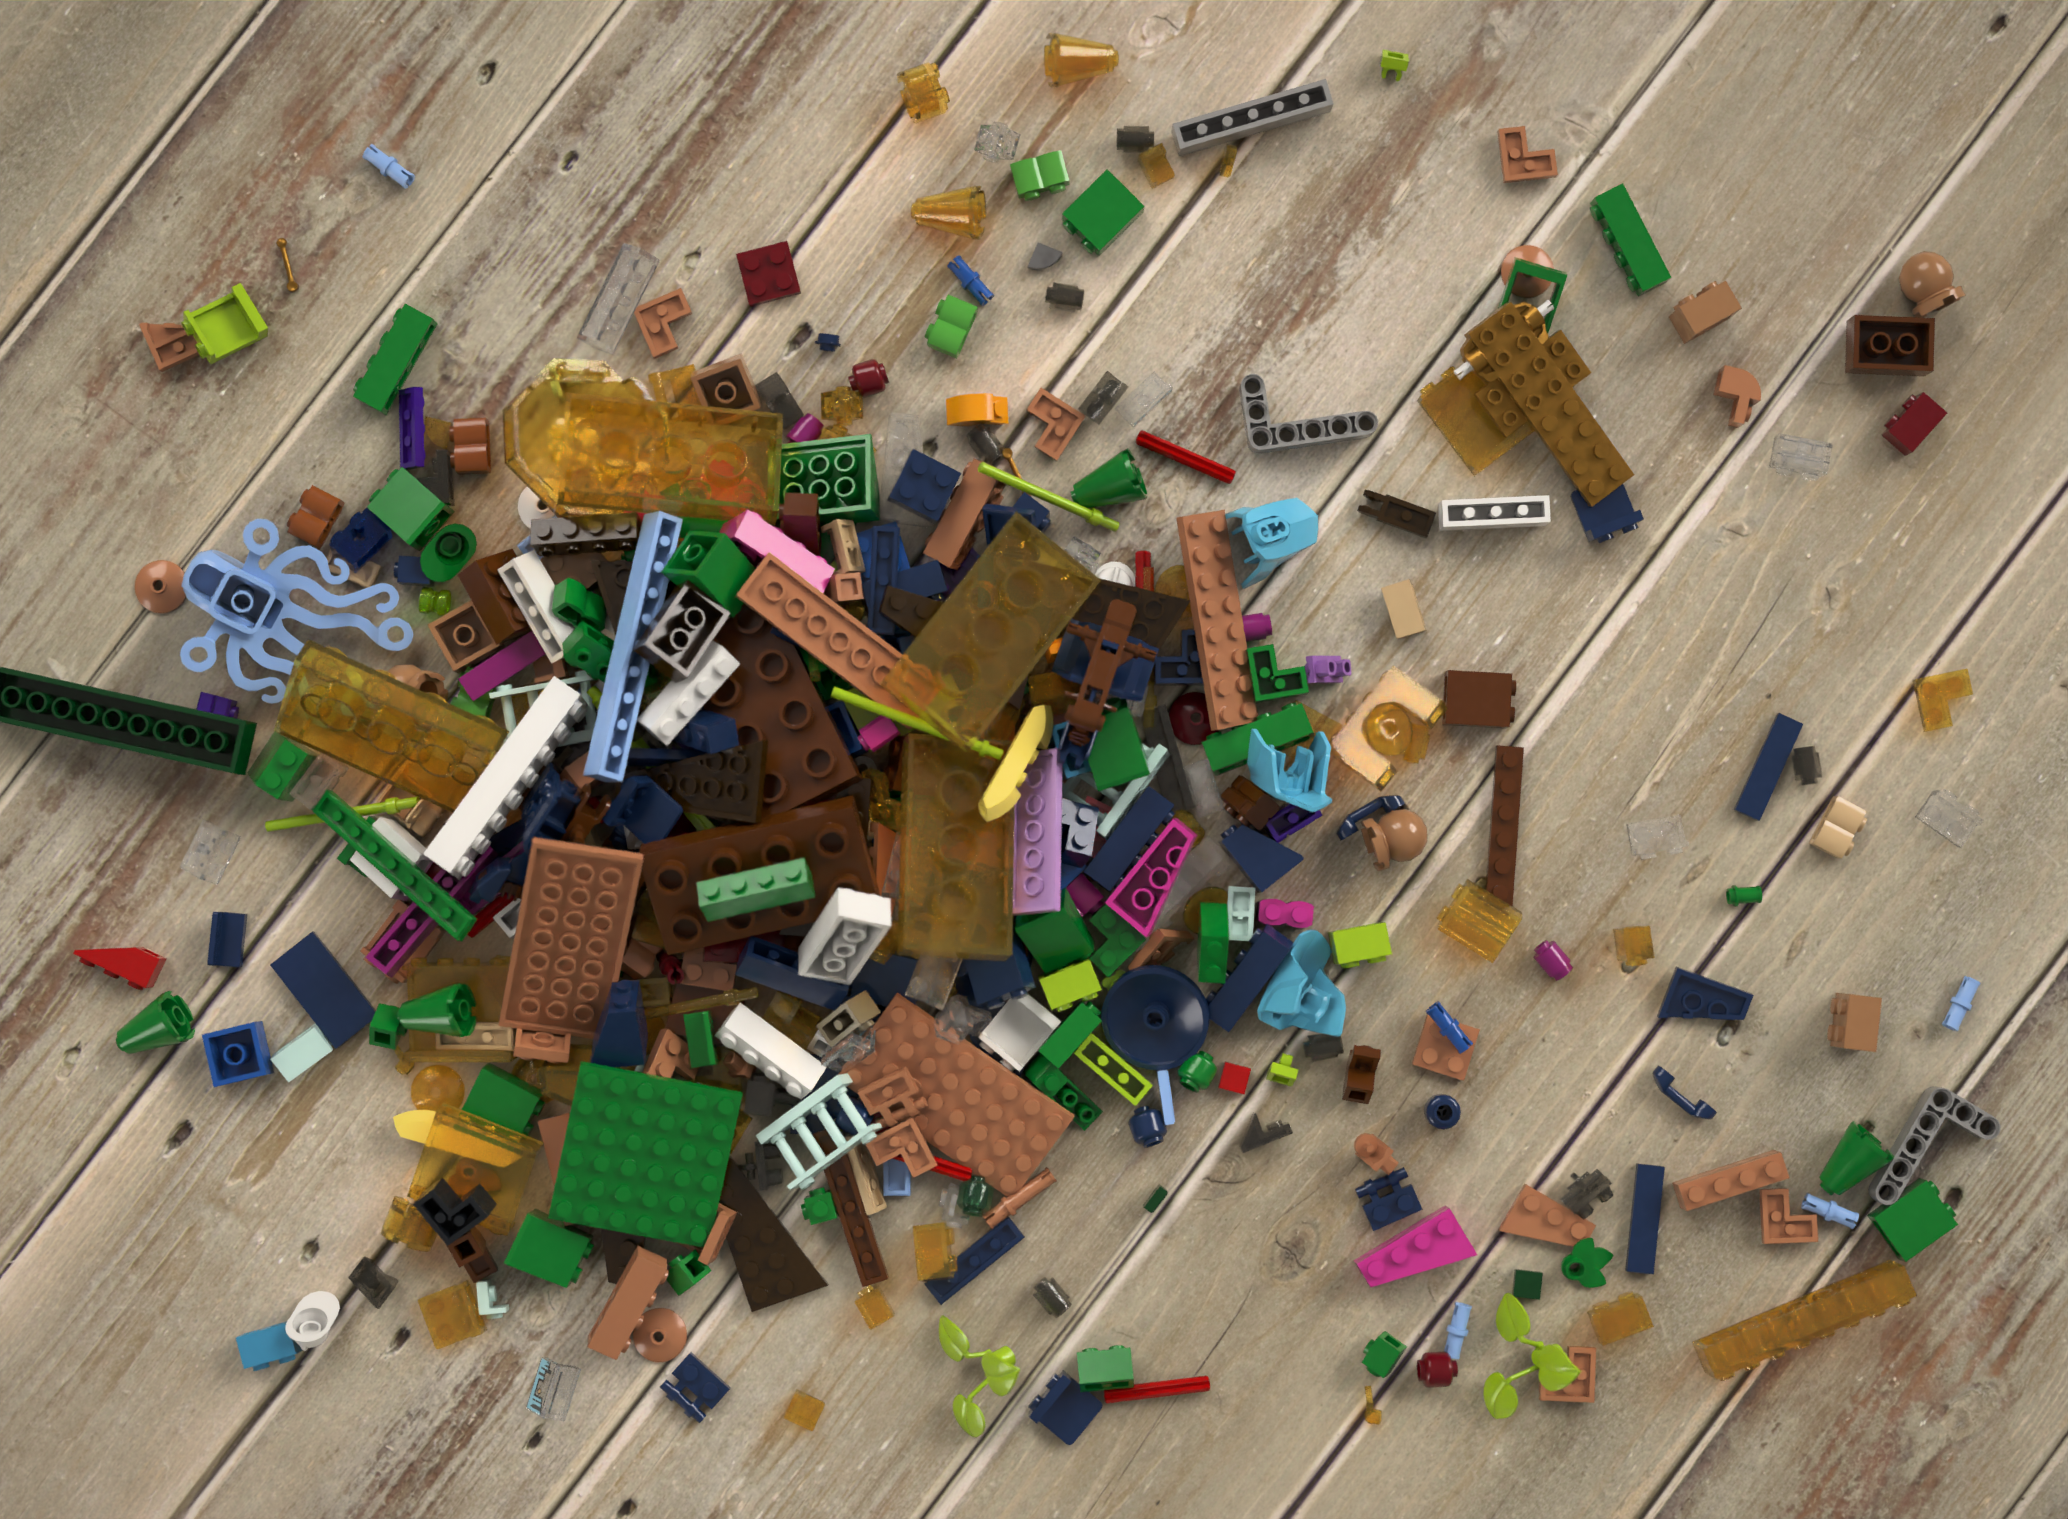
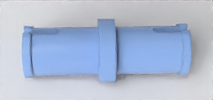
M373 144L364 151L363 158L380 169V173L385 177H391L404 189H407L408 185L410 186L413 183L415 175L399 165L398 160L393 156L388 157Z
M1963 977L1956 996L1950 1000V1003H1952L1942 1022L1944 1027L1956 1032L1959 1031L1966 1012L1972 1008L1971 1001L1981 984L1979 981L1971 977Z
M1806 1193L1804 1197L1806 1201H1802L1801 1209L1820 1215L1825 1221L1830 1222L1832 1220L1850 1229H1854L1856 1226L1854 1221H1858L1859 1213L1837 1206L1835 1201L1830 1200L1828 1202Z
M1455 1302L1451 1324L1447 1325L1446 1329L1448 1336L1443 1352L1449 1353L1452 1359H1460L1464 1336L1468 1335L1466 1328L1472 1306L1461 1302Z

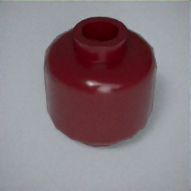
M875 359L853 365V375L848 376L852 391L858 390L860 396L864 398L884 392L886 384L889 383L883 363L879 364Z
M1427 1352L1422 1355L1421 1359L1417 1360L1418 1380L1422 1381L1428 1388L1448 1387L1451 1385L1453 1377L1458 1375L1457 1362L1452 1361L1451 1356L1447 1352Z

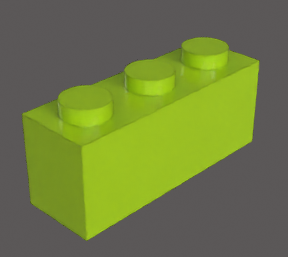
M1092 1032L1073 1052L1135 1106L1153 1086L1151 1082Z

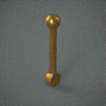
M279 238L276 244L281 249L289 281L287 289L291 292H296L298 284L293 279L286 251L287 241L285 238Z
M1005 448L1002 451L1003 458L1008 460L1014 475L1022 479L1012 458V450Z

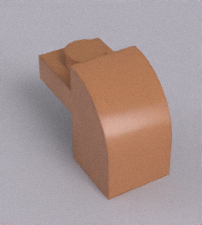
M1727 365L1719 369L1713 395L1734 400L1728 426L1739 428L1750 419L1752 407L1748 405H1755L1761 401L1759 383L1746 370Z

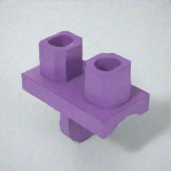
M1306 656L1305 672L1308 683H1342L1343 676H1350L1352 674L1350 659L1341 660V656Z

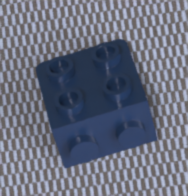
M1624 484L1593 507H1589L1578 490L1571 493V500L1588 542L1598 540L1600 544L1614 538L1612 534L1614 532L1622 530L1623 534L1638 529L1637 523L1644 520L1641 510L1634 512Z
M633 776L627 778L622 783L621 791L611 801V805L602 820L608 826L624 825L645 844L665 839L682 815L683 808L650 777Z
M1062 1370L1059 1375L1055 1373L1045 1385L1048 1389L1043 1395L1040 1396L1038 1394L1028 1406L1030 1408L1029 1418L1035 1423L1041 1422L1067 1445H1072L1102 1409V1402L1090 1392H1080V1384Z

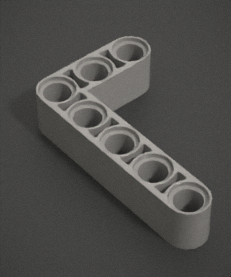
M1257 374L1246 375L1239 387L1247 445L1254 453L1262 454L1365 439L1370 437L1378 427L1377 416L1370 411L1271 424L1265 383L1262 377ZM1247 382H1255L1259 387V391L1255 394L1248 393L1245 389V384ZM1251 408H1259L1263 413V417L1259 420H1254L1250 417L1249 410ZM1360 419H1368L1372 424V429L1368 431L1362 430L1358 425V421ZM1336 422L1342 423L1346 429L1345 433L1342 435L1334 433L1332 424ZM1309 426L1316 427L1319 430V437L1315 439L1308 437L1305 432L1306 428ZM1282 430L1290 431L1293 435V440L1291 442L1282 441L1279 437V432ZM1256 434L1264 435L1267 439V444L1264 446L1256 445L1253 442V436Z
M1937 1086L1927 1088L1890 1149L1894 1159L1879 1169L1868 1188L1870 1197L1874 1201L1885 1205H1891L1898 1200L1944 1119L1973 1136L1986 1140L1994 1139L1999 1135L2001 1130L1999 1121L1994 1116L1946 1088ZM1937 1092H1940L1943 1096V1101L1940 1105L1936 1106L1933 1102V1097ZM1960 1106L1965 1107L1966 1115L1963 1119L1959 1120L1956 1112ZM1927 1115L1929 1125L1927 1128L1922 1129L1920 1127V1119L1922 1116ZM1987 1120L1989 1129L1983 1134L1980 1131V1124L1982 1121ZM1913 1138L1916 1142V1147L1912 1152H1908L1906 1143L1909 1139ZM1899 1161L1902 1164V1172L1895 1176L1892 1168ZM1883 1185H1887L1889 1193L1887 1197L1882 1199L1879 1196V1189Z

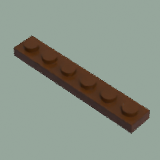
M1497 745L1495 750L1484 905L1513 907L1524 747Z
M826 1129L812 1133L826 1157L838 1148ZM845 1154L827 1167L824 1173L862 1287L887 1280L889 1275L869 1215L866 1214L848 1154Z

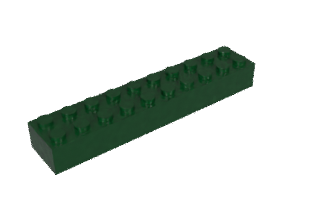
M0 667V722L228 773L246 775L257 727L256 722Z

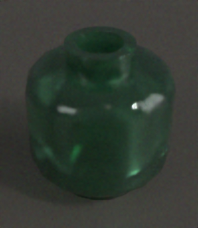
M972 1175L970 1180L960 1183L957 1205L965 1215L982 1217L983 1213H987L991 1209L994 1188L985 1182V1177Z

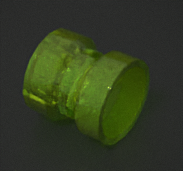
M423 587L419 598V612L424 614L435 612L438 616L446 615L450 611L451 591L442 589L438 592L434 591L433 588Z

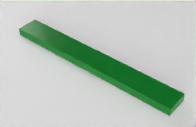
M326 790L313 809V812L457 941H463L478 919L335 792Z

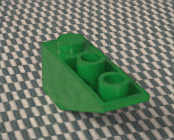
M1041 1053L1023 1070L1024 1074L1046 1096L1074 1114L1073 1121L1084 1131L1103 1112L1060 1069L1054 1066Z

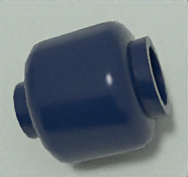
M1436 1094L1426 1102L1424 1114L1429 1124L1437 1129L1445 1130L1457 1124L1460 1119L1461 1109L1453 1097L1446 1094Z
M849 1097L866 1125L869 1126L874 1115L870 1116L862 1101L855 1097ZM838 1102L832 1113L836 1116L835 1124L842 1131L852 1136L857 1135L858 1131Z
M1143 1106L1134 1110L1135 1115L1129 1119L1128 1125L1135 1143L1148 1148L1163 1142V1137L1167 1133V1127L1164 1124L1162 1113L1158 1109H1150L1149 1106Z

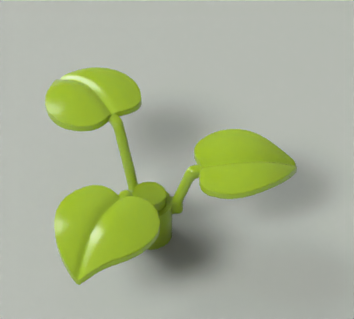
M1506 1293L1497 1309V1329L1500 1335L1508 1342L1518 1339L1521 1343L1535 1346L1536 1348L1531 1354L1532 1362L1535 1365L1509 1376L1506 1380L1499 1372H1495L1487 1378L1483 1389L1484 1401L1488 1411L1495 1419L1509 1418L1517 1409V1392L1510 1385L1513 1380L1539 1370V1381L1543 1387L1549 1391H1557L1570 1385L1581 1373L1570 1361L1560 1345H1544L1542 1341L1536 1342L1524 1337V1335L1530 1332L1528 1314L1514 1295Z
M942 1315L939 1319V1340L945 1353L957 1362L963 1360L964 1357L967 1359L982 1357V1368L987 1378L967 1396V1399L963 1395L958 1394L953 1400V1412L958 1424L966 1433L977 1438L985 1430V1418L980 1408L972 1402L973 1398L987 1384L997 1395H1007L1016 1383L1020 1368L1014 1366L1016 1358L1008 1346H1003L994 1352L990 1349L976 1353L968 1352L970 1344L965 1334L951 1320Z

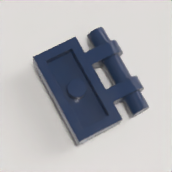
M1404 1167L1396 1171L1393 1170L1389 1175L1386 1174L1374 1181L1369 1179L1363 1182L1364 1185L1355 1189L1359 1199L1366 1195H1369L1371 1199L1370 1202L1362 1205V1208L1373 1231L1423 1210L1411 1184L1402 1188L1399 1181L1408 1177ZM1391 1185L1393 1192L1382 1197L1378 1196V1190Z
M692 1352L672 1372L680 1381L674 1386L666 1379L660 1386L671 1402L674 1400L685 1410L684 1414L689 1418L692 1416L698 1423L706 1417V1414L699 1407L705 1403L709 1408L713 1409L731 1388ZM685 1386L697 1396L693 1402L681 1393Z

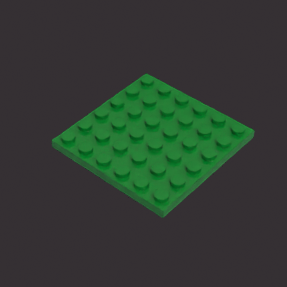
M581 1061L548 1219L704 1247L715 1223L743 1092Z

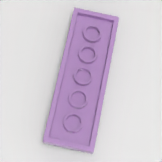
M1058 748L1039 750L1040 752L1032 765L1027 764L1023 771L1027 773V776L1020 788L1016 787L1021 797L1010 809L1008 914L1013 916L1060 911L1063 764L1059 763L1061 752L1058 751Z

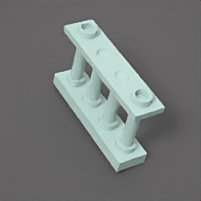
M583 670L575 672V677L561 681L566 685L580 684L581 695L588 704L585 715L587 725H584L585 730L575 732L574 727H572L568 740L563 745L559 744L557 747L592 740L597 717L595 706L592 703L593 700L586 692L591 688L590 681L595 680ZM549 682L514 689L512 684L496 687L497 692L489 693L491 699L501 698L508 738L517 727L511 696L527 693L529 708H531L539 697L538 691L544 690Z
M1143 744L1150 775L1129 781L1128 783L1130 784L1124 792H1118L1112 787L1099 791L1111 799L1114 805L1108 814L1106 812L1104 814L1100 811L1098 812L1096 825L1098 828L1096 831L1104 839H1109L1170 756L1169 751L1162 745L1158 744L1156 748H1148ZM1091 772L1069 778L1066 783L1062 782V798L1086 805L1090 804L1073 793L1081 779L1098 790Z
M848 1073L835 1076L755 1135L760 1144L771 1142L773 1145L776 1144L797 1177L787 1185L790 1190L799 1187L801 1190H804L815 1182L814 1177L860 1143L865 1145L877 1137L875 1132L882 1128L880 1123L867 1126L846 1094L848 1091L846 1087L853 1083ZM832 1097L834 1100H838L858 1131V1134L846 1141L826 1110V1102ZM811 1113L813 1115L817 1114L838 1147L827 1157L805 1124L807 1122L805 1117ZM790 1128L797 1130L817 1162L816 1165L805 1171L785 1140V1132Z

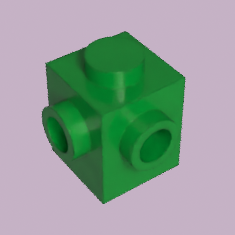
M379 1003L369 1026L370 1045L396 1050L401 1036L405 1037L408 1030L398 1021L397 1012L399 1007Z
M824 1187L810 1190V1195L804 1198L805 1204H801L804 1219H809L811 1225L836 1219L839 1216L831 1191H825Z
M696 1250L686 1257L680 1254L668 1263L671 1268L666 1280L678 1296L711 1272L708 1265L698 1261L700 1255Z
M1384 1331L1375 1341L1371 1339L1363 1350L1366 1356L1361 1363L1366 1365V1369L1374 1376L1385 1378L1391 1373L1407 1346Z

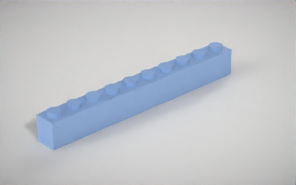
M662 511L647 513L643 516L583 774L584 776L607 783L623 781L650 664L637 654L633 648L663 606L669 579L661 571L676 551L683 521L681 518Z

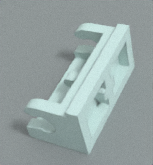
M1228 886L1229 940L1249 941L1253 935L1255 888Z
M315 1023L275 1052L270 1060L285 1079L290 1082L330 1053L333 1048L330 1041Z

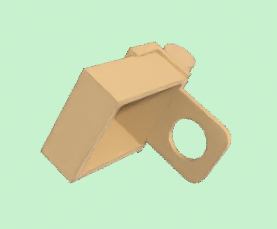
M398 773L376 803L385 802L388 798L398 797L399 799L418 796L420 801L414 808L403 809L400 813L392 815L404 823L408 829L415 831L424 838L432 830L431 827L438 818L442 817V813L447 807L437 801L438 798L429 791L423 790L407 776Z

